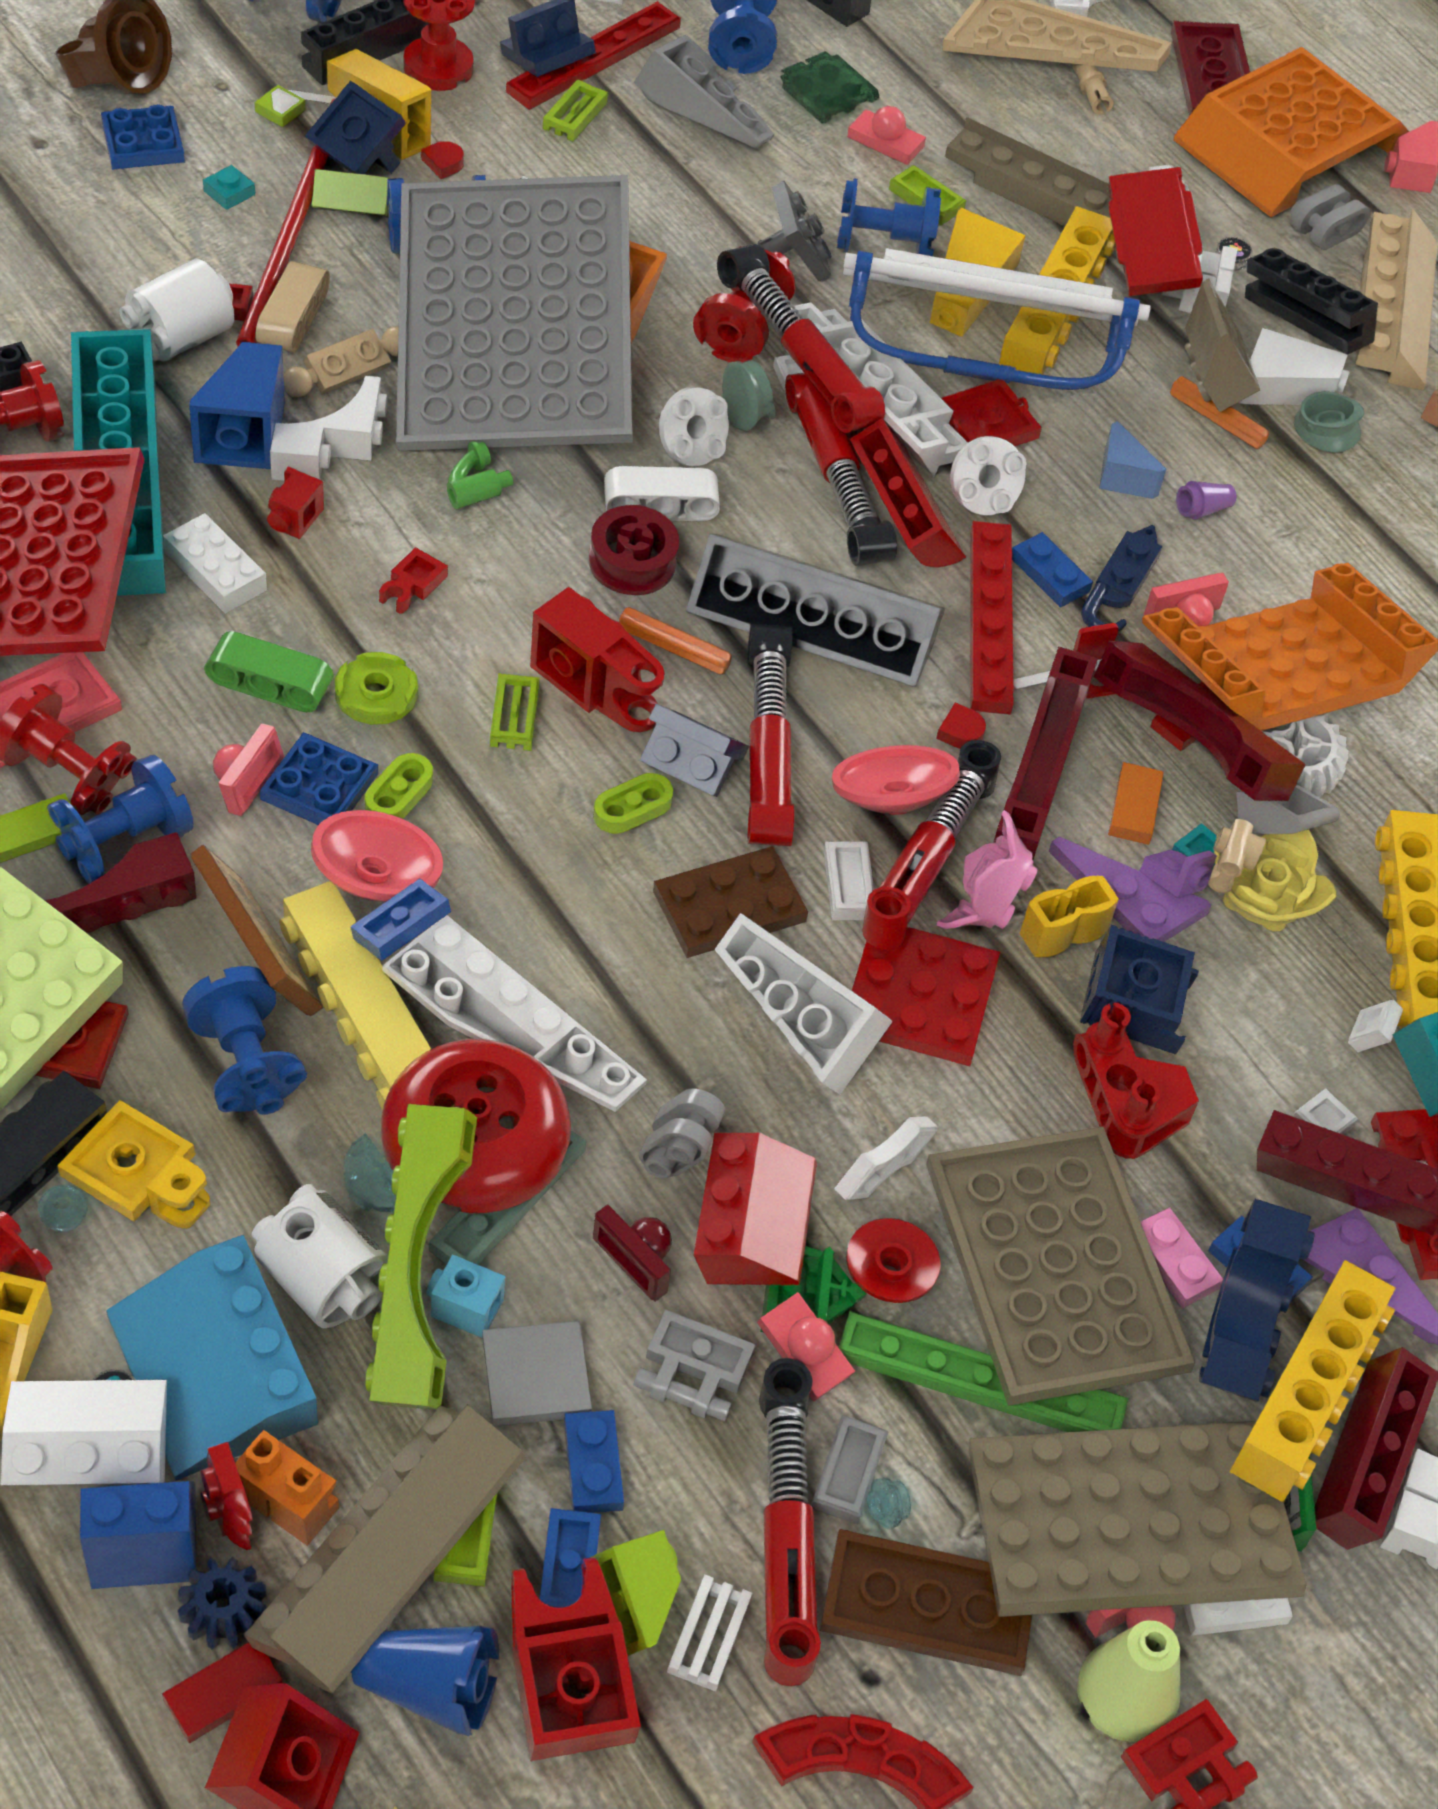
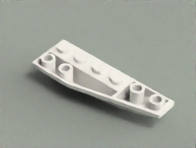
M448 915L428 928L382 965L384 973L449 1027L472 1039L504 1042L524 1050L540 1061L552 1073L558 1083L614 1112L646 1085V1078Z

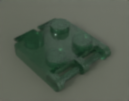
M824 51L805 59V62L809 64L800 61L781 69V72L784 73L780 76L783 81L782 88L822 124L830 122L831 117L843 111L850 113L859 104L866 101L873 103L880 98L877 88L838 54L831 56L828 52Z

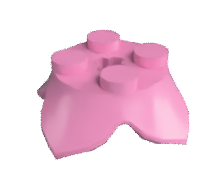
M1004 810L1001 813L1003 816V836L997 837L996 843L985 844L965 856L963 885L964 890L971 898V903L963 899L960 900L958 908L954 909L942 920H938V927L950 929L978 925L992 928L996 925L1003 929L1010 921L1015 910V906L1011 904L1019 889L1026 891L1030 887L1038 868L1033 866L1032 852L1025 847L1019 838L1009 812Z

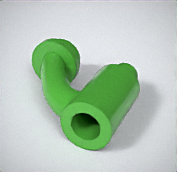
M470 442L468 444V453L460 459L449 475L447 493L455 509L500 496L502 488L513 485V478L509 470L496 473L493 469L467 476L473 467L480 471L491 463L490 453L484 442Z

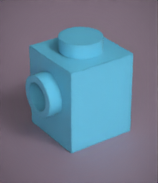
M452 1254L445 1269L437 1268L429 1282L426 1295L431 1297V1317L482 1338V1331L489 1329L504 1301L505 1276Z

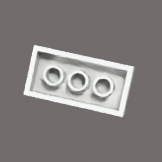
M206 513L163 535L165 554L225 614L267 591L266 573Z

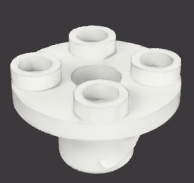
M688 387L676 392L664 406L659 419L660 439L667 454L674 461L688 466H701L713 459L720 458L724 454L729 429L725 399L708 389L699 387Z
M984 436L970 441L959 451L952 464L950 482L955 498L965 509L976 514L994 515L1008 512L1022 492L1025 483L1026 459L1014 445L998 437Z

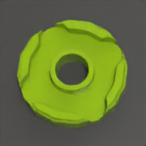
M366 652L357 655L355 661L349 664L345 662L339 668L335 677V700L342 712L355 721L369 725L389 724L402 719L413 710L418 699V681L413 668L411 671L406 666V661L396 655L385 652ZM373 683H379L387 688L374 692L366 687Z

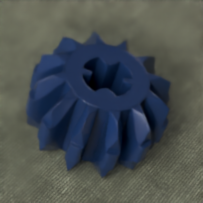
M233 1556L228 1560L225 1568H218L216 1560L210 1557L207 1562L208 1572L203 1573L191 1568V1572L188 1574L191 1585L181 1586L178 1591L179 1601L184 1604L178 1609L179 1621L182 1624H189L188 1635L193 1641L206 1635L207 1647L213 1650L218 1645L220 1638H227L228 1645L235 1649L238 1645L237 1634L239 1632L245 1634L266 1609V1605L261 1602L267 1597L266 1586L263 1582H255L257 1574L252 1565L238 1572V1560ZM227 1598L228 1606L218 1608L217 1600Z

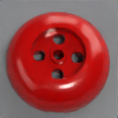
M457 1040L442 1044L423 1053L399 1074L387 1094L382 1111V1147L392 1171H394L395 1166H400L402 1147L398 1142V1128L401 1119L407 1117L408 1104L442 1107L454 1105L456 1108L467 1109L477 1117L471 1166L457 1179L441 1202L446 1205L461 1207V1212L463 1213L497 1212L517 1206L531 1199L548 1186L558 1174L570 1144V1112L564 1092L558 1081L540 1061L529 1053L513 1045L494 1040ZM491 1087L495 1090L486 1093L480 1091L479 1088ZM504 1116H510L514 1128L506 1129L499 1124L500 1119Z

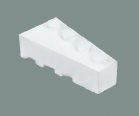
M741 913L715 948V951L744 987L763 1007L764 1012L789 1039L790 1044L813 1069L814 1074L819 1080L841 1095L893 1021Z

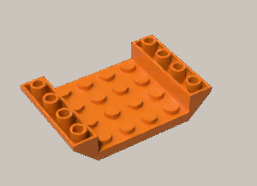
M1300 47L1208 93L1176 132L1173 140L1269 217H1273L1294 206L1304 181L1374 144L1387 153L1388 151H1394L1398 137L1410 131L1400 120L1306 49Z
M1339 563L1332 567L1315 571L1311 598L1300 599L1287 605L1266 608L1260 612L1241 617H1232L1226 621L1211 625L1197 626L1178 607L1165 608L1160 612L1142 617V623L1230 709L1261 731L1399 693L1438 651V639L1349 563Z

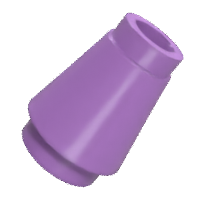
M1189 481L1185 486L1179 488L1176 496V504L1180 514L1193 520L1232 507L1236 502V491L1231 484Z

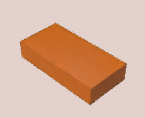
M1123 762L1108 832L1109 836L1147 845L1150 844L1164 771Z

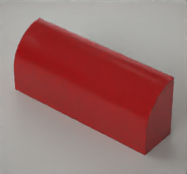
M879 419L852 437L850 441L908 549L921 564L934 568L949 566L967 558L909 452L884 419Z

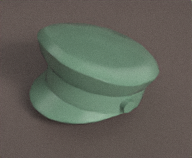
M754 360L730 362L723 373L722 397L727 403L728 419L732 425L740 430L748 431L756 425L761 417L767 416L770 419H775L776 410L772 388L760 364Z
M1317 392L1307 396L1301 403V408L1295 415L1294 427L1297 434L1305 442L1317 449L1332 453L1345 452L1353 448L1360 440L1361 428L1358 421L1364 416V408L1357 401L1339 393Z

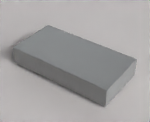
M844 1415L841 1416L811 1504L813 1509L855 1524L859 1523L889 1431Z

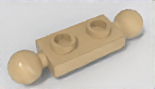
M399 326L388 328L383 333L381 340H379L374 329H370L306 355L304 363L307 369L294 366L285 371L284 391L292 397L300 398L306 396L311 391L313 384L316 383L320 393L323 395L388 368L391 360L387 354L398 357Z

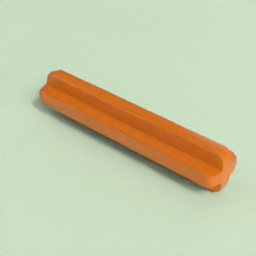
M1180 376L1173 383L1170 394L1174 398L1254 449H1260L1267 441L1269 436L1268 429L1232 406L1219 412L1212 400L1205 402L1197 384L1186 377Z
M626 607L620 615L619 623L629 634L719 675L724 674L730 666L732 655L724 649L631 607Z

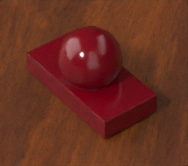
M608 1204L596 1212L593 1229L594 1241L651 1300L656 1302L668 1293L671 1269L662 1260L670 1251L672 1237L666 1223L658 1218L643 1217L634 1221L629 1226Z

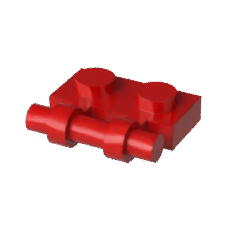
M1207 1698L1126 1748L1121 1755V1759L1151 1802L1166 1792L1170 1793L1176 1804L1170 1809H1211L1224 1800L1231 1803L1245 1793L1244 1787L1258 1778L1254 1766L1249 1761H1244L1233 1768L1224 1756L1234 1750L1239 1742ZM1206 1768L1212 1776L1213 1782L1196 1792L1188 1778Z

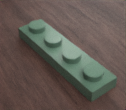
M571 1131L570 1144L558 1174L540 1193L522 1204L489 1213H463L460 1209L429 1241V1252L446 1264L453 1254L479 1265L585 1152L586 1140Z

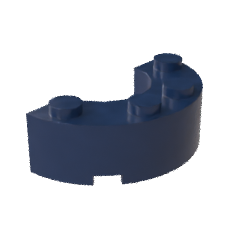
M1255 1198L1241 1227L1244 1235L1238 1248H1233L1216 1300L1202 1354L1203 1357L1208 1359L1206 1366H1201L1199 1370L1200 1383L1256 1402L1259 1401L1260 1396L1268 1398L1276 1370L1268 1367L1271 1358L1276 1353L1281 1336V1331L1274 1329L1278 1312L1286 1313L1291 1302L1294 1286L1288 1284L1299 1259L1307 1260L1315 1237L1314 1232L1308 1231L1312 1216Z

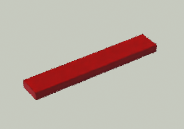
M657 1L590 37L594 40L595 54L538 77L526 71L506 82V93L528 110H531L566 91L576 80L584 81L679 29L681 18Z

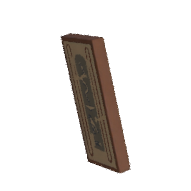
M204 844L193 851L191 859L270 986L306 1015L313 1016L321 1010L323 1005L244 880Z

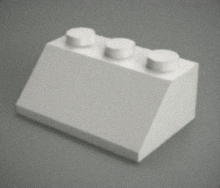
M167 1380L11 1381L2 1432L1 1485L165 1483Z

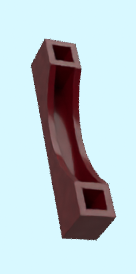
M1120 641L1108 642L1094 678L1119 697L1163 717L1194 737L1219 761L1225 771L1226 779L1254 801H1289L1306 765L1304 762L1242 716H1239L1226 704L1145 644Z
M1059 646L1018 772L1004 810L1009 812L1014 822L1019 838L1025 847L1032 852L1033 861L1098 660L1096 657ZM1001 816L993 843H996L997 837L1003 836V816Z
M175 832L134 844L123 859L100 878L81 889L44 901L84 932L91 933L106 925L123 920H134L143 914L166 907H177L186 901L196 899L195 875L178 833Z

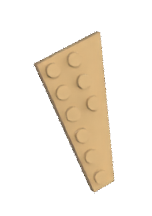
M974 0L943 39L942 51L1157 72L1170 55L1172 42L1031 0Z

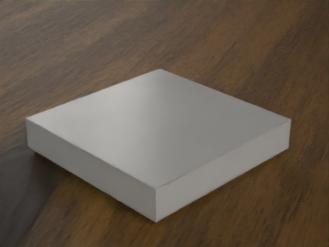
M580 1321L482 1331L493 1426L562 1420L566 1413L592 1412Z

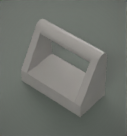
M1297 784L1289 801H1254L1243 791L1236 792L1238 819L1246 820L1254 826L1252 834H1294L1336 822L1340 817L1338 808Z

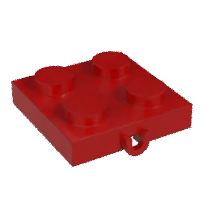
M997 379L941 398L953 410L949 424L968 443L979 437L993 436L1018 446L1040 437L1042 427L1028 411L1029 405L1026 398H1018L1004 380Z

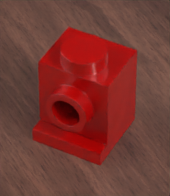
M288 466L284 471L283 485L276 487L270 495L268 508L271 509V512L267 516L268 524L280 533H286L300 539L324 510L323 481Z

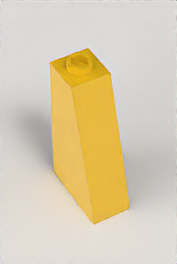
M358 49L327 61L328 91L332 95L337 97L351 80L402 116L406 124L391 141L395 146L392 152L397 157L404 160L420 153L422 148L431 145V89L427 85Z
M961 207L956 216L945 259L1014 271L1020 262L1026 235ZM936 291L930 323L963 337L990 301Z

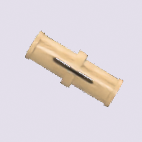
M1072 64L1073 70L1080 80L1079 88L1083 95H1087L1093 112L1097 115L1105 114L1101 107L1102 103H1104L1109 112L1113 108L1114 102L1106 89L1107 81L1103 73L1099 72L1096 66Z

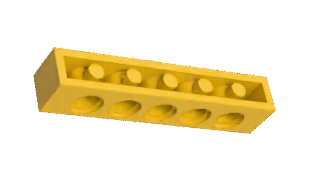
M1076 206L1039 275L1095 285L1096 280L1093 278L1100 279L1107 261L1105 256L1111 257L1116 247L1110 217ZM1022 306L1004 338L999 364L1015 367V370L1043 375L1047 367H1054L1060 352L1058 345L1065 346L1072 329L1070 322L1077 323L1080 316Z
M1390 810L1384 826L1377 828L1375 849L1376 851H1381L1382 857L1378 874L1380 885H1385L1382 915L1384 919L1389 921L1386 951L1388 954H1392L1393 965L1390 971V987L1392 990H1396V1002L1403 1008L1397 1025L1400 1026L1401 1030L1419 1018L1438 1012V814Z
M1344 1260L1229 1472L1281 1502L1285 1501L1293 1485L1300 1489L1304 1488L1317 1464L1308 1459L1310 1453L1319 1457L1333 1433V1430L1325 1427L1326 1422L1328 1421L1336 1425L1349 1401L1348 1398L1341 1395L1342 1391L1344 1390L1352 1394L1365 1368L1357 1364L1358 1360L1366 1364L1368 1363L1380 1341V1338L1372 1334L1375 1330L1383 1334L1396 1310L1387 1305L1396 1287Z

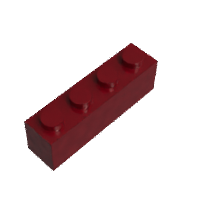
M1273 1110L1257 1148V1171L1432 1236L1434 1235L1438 1225L1437 1168Z
M1403 1347L1368 1361L1314 1506L1316 1529L1346 1550L1379 1540L1383 1537L1438 1381V1371Z

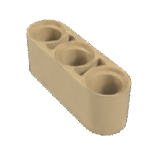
M290 261L258 319L256 342L260 344L282 345V350L295 353L326 298L330 283L329 270Z

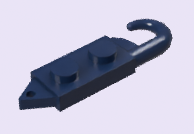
M1154 525L1134 533L1126 531L1099 575L1093 590L1083 604L1081 615L1083 622L1088 627L1107 624L1100 621L1096 616L1102 604L1122 608L1130 606L1157 562L1163 547L1158 544ZM1121 619L1116 623L1119 628L1118 632L1126 626L1127 622L1125 619Z

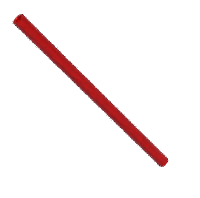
M315 146L312 148L236 340L237 347L242 342L257 343L255 337L258 319L286 269L312 202L315 169H325L329 156Z

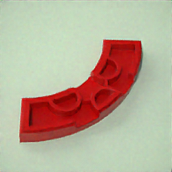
M850 1714L849 1717H817V1715H809L772 1726L755 1735L752 1741L781 1787L793 1780L815 1773L831 1771L851 1772L872 1777L886 1783L907 1797L918 1809H948L971 1794L974 1788L961 1770L924 1739L921 1742L913 1736L892 1727V1723L872 1717Z

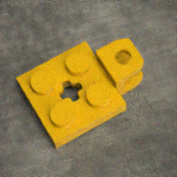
M121 1100L108 1111L57 1165L62 1178L133 1222L150 1205L151 1213L175 1227L187 1229L211 1205L209 1194L203 1188L207 1185L205 1173L197 1165L190 1162L196 1155L194 1144ZM132 1154L137 1155L134 1165L129 1167L119 1166L118 1157L129 1158ZM191 1201L194 1202L193 1207L187 1211L177 1209L186 1208Z

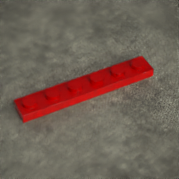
M973 521L970 531V709L977 712L1011 715L1014 705L1012 525Z

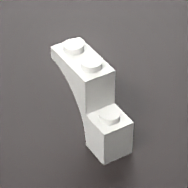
M365 376L356 396L343 408L326 417L302 423H276L270 449L272 480L284 481V471L288 466L320 480L322 468L329 469L330 457L371 461L374 445H381L383 422L378 421L379 417L385 418L387 413L388 395L381 394V377Z

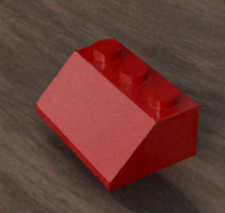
M714 1133L694 1249V1257L707 1284L800 1285L817 1167L815 1157L762 1133Z

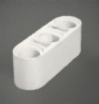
M619 466L610 469L604 478L606 511L623 505H640L659 511L669 518L670 521H708L717 516L720 511L717 475L709 469Z

